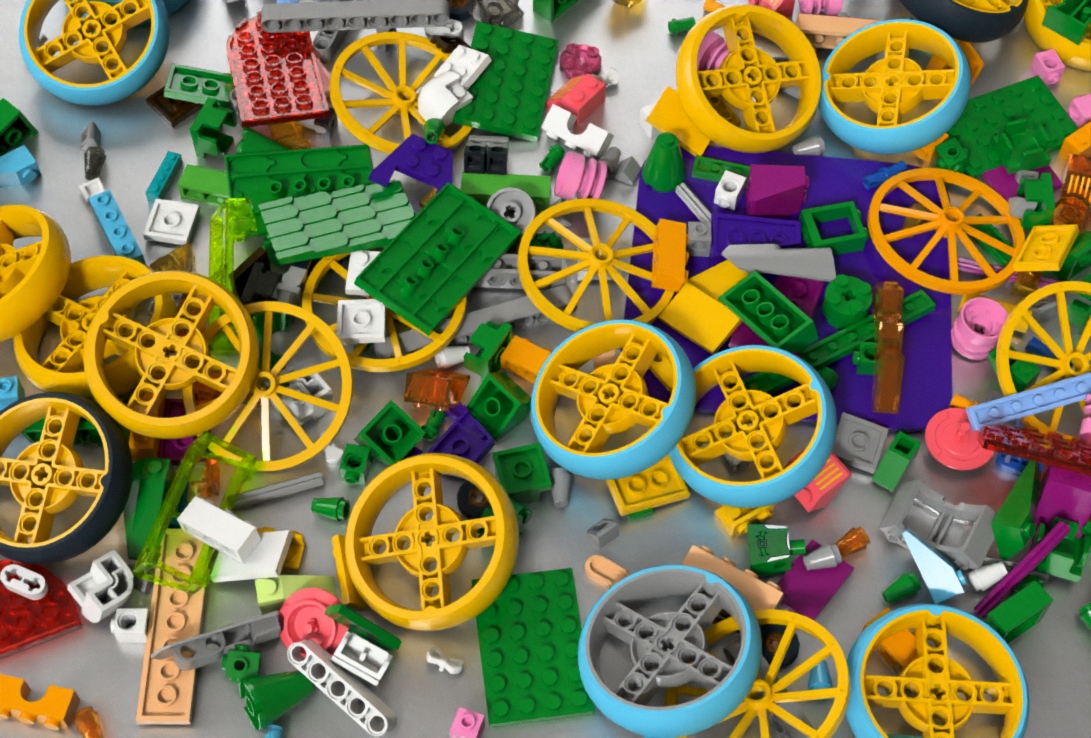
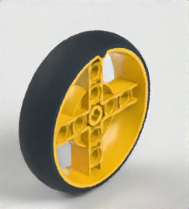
M899 0L919 21L943 30L954 39L972 43L993 41L1011 32L1020 23L1028 4V0Z
M46 392L19 399L0 411V485L10 486L15 499L22 505L14 539L10 538L0 527V555L26 564L43 565L62 562L74 558L95 546L110 532L118 521L131 491L133 479L132 455L122 428L98 403L72 393ZM80 416L90 421L101 436L105 451V471L84 468L81 458L72 448ZM45 419L40 442L27 447L17 459L1 458L11 442L21 432L32 424ZM95 479L94 484L90 487L91 482ZM79 495L96 497L90 509L78 523L63 534L49 540L55 513L68 508Z

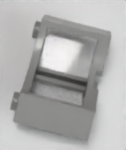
M920 479L902 482L879 526V529L886 535V538L910 551L902 534L904 530L909 528L953 563L955 567L961 570L980 568L995 538L991 523L996 513L988 505H971L961 502L959 506L944 501L945 497L928 487Z

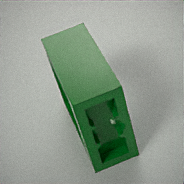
M853 201L801 210L799 221H801V233L807 248L830 247L833 255L864 250L865 242L868 240V231L866 227H863L860 210L856 209ZM848 218L854 234L821 240L815 223Z
M1035 580L990 611L984 622L992 627L1009 644L1042 620L1053 599Z

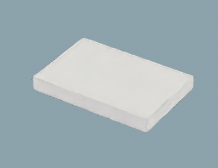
M290 530L258 533L261 541L244 563L219 551L210 575L211 580L215 583L279 577L293 534Z

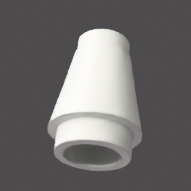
M446 346L434 356L437 367L447 369L464 362L465 353L471 354L469 347Z
M1001 561L972 569L971 572L967 573V576L975 592L980 590L984 592L1003 579L1008 573Z

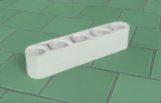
M305 639L289 646L287 657L290 663L369 734L381 736L395 728L397 717L394 711L347 669L331 661L332 656L312 639ZM301 647L306 650V658L301 655ZM320 664L325 667V675L320 672ZM339 681L345 685L344 693L339 689ZM358 699H361L364 702V710H362L359 707ZM378 716L384 720V728L378 724Z

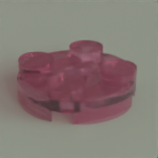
M571 43L566 46V49L560 55L559 67L568 79L585 74L598 75L601 71L602 59L597 47ZM578 61L585 62L582 65H578Z

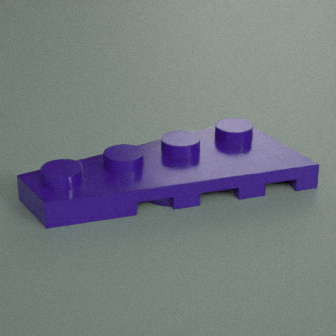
M713 213L711 215L712 241L710 259L723 257L721 254L729 245L777 244L781 248L797 246L801 243V221Z

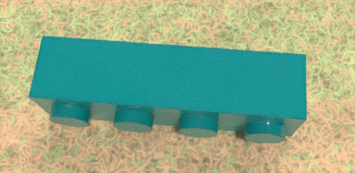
M167 152L146 191L149 202L154 203L155 199L164 200L183 164L181 154Z

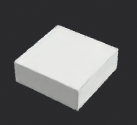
M99 177L78 185L88 206L91 205L89 197L106 191Z

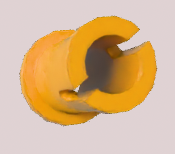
M956 393L950 407L965 409L978 405L980 402L977 401L975 403Z

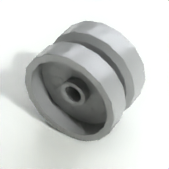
M507 187L498 190L490 197L486 208L521 230L519 238H522L526 228L538 214L534 201L526 192L519 188ZM511 210H515V211H516V212L514 213V215H515L514 218H511L510 216H508L509 211H511Z

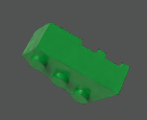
M1063 0L1062 3L1056 6L1054 4L1049 6L1042 25L1080 45L1091 33V0Z

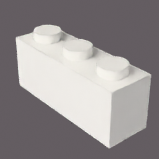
M195 496L177 518L183 532L241 563L245 562L261 541L257 532L258 528L254 523L249 520H240L228 509L224 511L219 509L209 499L202 500Z

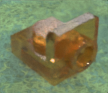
M216 458L206 459V468H202V481L191 482L194 497L207 499L212 496H219L220 468Z

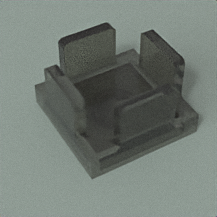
M471 0L465 7L476 21L505 28L515 23L524 15V12L518 6L519 0Z
M255 262L242 293L241 303L247 305L263 301L276 302L277 299L271 297L278 282L282 283L283 274L268 271L265 269L264 263Z

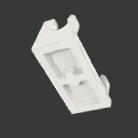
M347 630L331 661L377 686L393 654L358 634Z

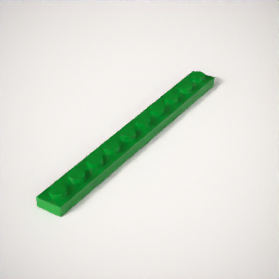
M921 289L805 348L800 358L818 371L853 353L854 350L857 351L859 342H874L935 310L936 304ZM758 372L742 380L746 390H758L769 395L796 382L789 377L769 372ZM740 404V405H738L737 407H738V408H741V407H743L745 404Z

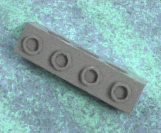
M504 254L474 287L524 289L517 269L518 254ZM528 255V266L533 281H538L567 268V258ZM566 278L542 287L539 290L566 285Z

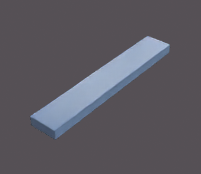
M1091 372L965 408L972 431H978L1085 400L1086 396L1091 394Z

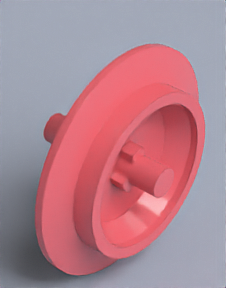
M948 408L936 413L929 420L925 429V442L929 452L941 464L952 469L973 470L979 468L991 459L996 448V437L992 427L973 432L964 408Z
M304 588L290 595L283 603L278 617L281 627L280 637L286 648L288 649L293 643L312 639L333 656L345 633L350 629L325 615V611L330 605L342 604L341 601L332 593L320 588ZM301 647V655L306 658V650Z

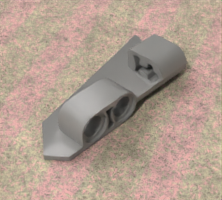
M777 244L729 245L721 254L736 268L750 274L756 271L757 273L777 274L831 282L836 278L835 264L830 247L781 249Z
M278 610L271 611L169 644L150 656L152 659L158 660L173 656L176 666L184 671L214 663L221 659L226 646L247 639L254 646L278 638L281 627L276 615H279ZM213 643L219 648L211 650L206 645ZM188 651L194 656L192 658H184L181 653Z

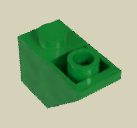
M1010 346V349H1009V350L1017 351V350H1015L1013 347ZM995 348L988 355V359L997 375ZM1009 358L1010 373L1017 393L1034 385L1041 369L1034 363Z
M899 431L887 449L871 481L894 492L916 458L921 442Z

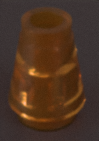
M859 526L856 529L852 527L836 542L841 558L867 549L870 539L862 527Z
M92 706L85 707L72 715L74 720L72 724L82 738H103L98 712L94 711Z

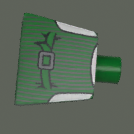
M747 524L750 570L759 577L789 571L792 569L791 556L806 555L805 539L789 540L788 527Z

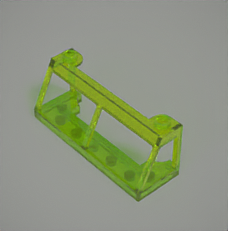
M226 198L210 217L209 278L222 284L232 293L234 242H246L247 233L251 230L257 231V218L250 198ZM222 212V218H217ZM214 305L208 316V327L225 314L217 305ZM231 323L229 326L238 338L234 324ZM223 330L208 345L209 351L236 350Z
M204 431L187 447L132 570L133 576L139 579L195 594L202 588L205 589L209 584L211 575L209 574L210 569L208 565L215 548L203 543L190 576L158 560L161 556L160 550L162 546L160 544L172 517L178 518L181 513L175 510L196 463L201 457L236 467L219 506V509L223 511L225 509L232 511L243 483L246 480L250 481L257 470L254 467L257 457L207 431ZM210 442H213L243 459L236 461L207 453L205 450L210 445ZM153 567H157L187 583L182 585L146 573Z

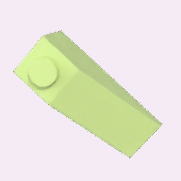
M280 575L279 577L255 580L261 614L275 610L280 612L286 599L304 588L324 589L337 597L334 576Z

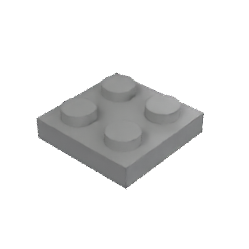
M843 412L837 425L832 451L842 463L874 474L889 429Z

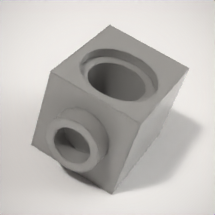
M688 222V245L686 252H689V256L709 257L712 241L711 222Z

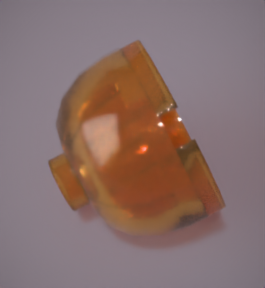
M1076 193L1060 196L1061 199L1055 203V211L1049 225L1076 224L1079 227L1078 234L1090 231L1091 203L1082 195Z

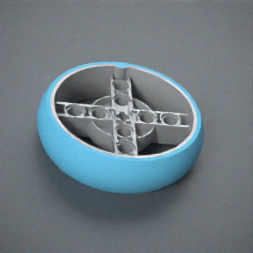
M664 565L641 570L612 586L602 595L589 612L583 625L578 645V665L581 680L586 692L597 708L617 725L640 735L657 738H675L695 734L718 724L728 717L750 692L756 680L762 657V638L758 620L744 596L718 575L700 568L682 565ZM676 596L689 597L678 612H663L647 619L633 611L641 605L657 599ZM722 609L735 620L741 635V647L733 667L708 653V639L705 630ZM609 633L631 645L630 657L633 664V669L614 692L603 681L599 668L601 650ZM692 681L709 691L697 699L679 705L667 707L647 706L661 687L674 688Z

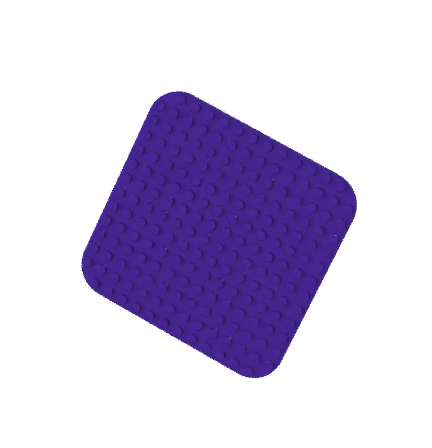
M680 146L686 168L684 183L712 214L724 213L746 216V188L735 211L715 204V191L719 183L691 177L696 157ZM707 146L702 154L703 157L746 166H750V164L805 166V175L809 176L806 202L801 204L800 212L780 219L799 221L801 210L850 201L854 202L856 209L860 210L861 223L863 227L867 228L868 240L865 242L864 250L833 255L836 276L843 274L870 284L872 288V303L868 316L921 289L936 304L935 310L874 341L875 343H888L889 365L885 376L856 374V365L852 364L853 353L826 366L839 376L838 384L830 391L836 407L837 425L841 414L845 412L892 431L914 432L926 429L929 420L936 413L948 409L952 399L951 294L923 287L907 279L883 259L872 242L868 230V210L873 196L881 185L867 190L863 185L865 181L862 178L877 172L881 167L885 166L886 168L896 163L795 155L780 152L742 153L724 147ZM906 164L908 169L905 170H912L921 167ZM642 165L636 211L649 219L655 226H657L660 218L686 223V233L688 222H701L676 194L675 190L672 192H658L653 190V187L648 183L646 185L642 179ZM925 180L907 183L943 210L935 181ZM899 187L892 190L881 202L883 204L933 213ZM946 189V192H947V195H948V199H949V202H950L949 193H948V191H947V189ZM879 211V223L883 235L933 222ZM848 218L815 223L821 240L854 234ZM634 225L632 247L652 244L653 241L648 235ZM936 230L888 243L902 259L911 265L936 234ZM801 233V243H800L799 245H797V246H791V247H784V248H781V249H785V248H807V247H806V244H805V241H804V238H803V236H802V233ZM942 237L918 267V270L941 279L950 280L948 238ZM653 252L631 256L630 265L652 272ZM710 254L709 257L689 256L688 262L685 265V270H688V279L727 259L725 257L710 259ZM629 273L628 284L644 303L652 309L661 299L665 290L651 287L652 281ZM759 273L774 287L777 274ZM825 281L812 319L819 339L811 345L840 331V329H836L828 324L827 318L821 311L825 291L830 282ZM674 292L672 299L677 295L678 292ZM627 296L624 320H632L642 316L643 313ZM659 318L650 324L667 333L682 347L690 360L692 368H695L699 363L712 356V354L660 321ZM731 336L717 353L728 349ZM648 368L643 379L646 383L649 397L669 403L672 392L670 393ZM758 372L745 373L739 376L741 380H744ZM794 382L771 394V396L774 398L801 386V384ZM719 384L700 399L694 411L716 413L719 406L726 400ZM795 403L791 407H797L800 403ZM773 413V414L769 415L768 417H769V418L775 417L778 413ZM817 413L800 421L817 423Z

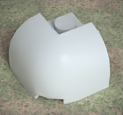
M445 71L428 81L421 89L417 101L418 112L425 121L437 118L447 126L452 123L456 111L472 102L473 96L459 83L460 76L455 72Z
M291 366L282 370L278 376L305 368H293ZM318 373L280 384V386L329 402L333 400L332 389ZM269 379L264 382L266 390L271 386ZM277 393L300 426L312 418L315 421L318 420L328 410ZM270 399V401L272 402L273 406L280 414V416L284 417L282 413L279 411V409L276 407V405L273 403V401Z
M112 550L94 560L90 572L69 583L67 590L82 607L81 614L92 623H98L115 613L117 608H121L129 600L133 590L134 576L118 553Z

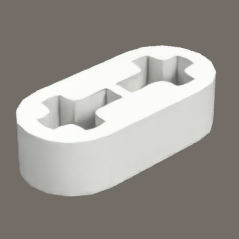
M450 19L449 23L445 26L425 27V32L431 37L433 35H445L462 38L463 25L457 20Z
M15 564L8 565L1 571L0 579L10 591L32 600H39L48 592V585L44 577L38 573ZM17 574L19 579L21 580L19 581L16 579H12L10 581L8 577L10 575L15 576ZM28 583L36 586L39 583L40 588H34L33 590H31Z

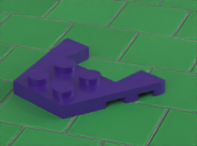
M411 134L370 173L368 180L387 188L396 170L437 188V194L448 182L452 184L453 151L435 143L430 144L424 138Z
M453 393L450 401H447L448 396L439 406V410L455 422L427 453L453 454L479 464L495 446L494 439L478 420L473 418L466 406L462 405L458 400V397L453 402L456 396ZM413 447L403 459L426 453Z

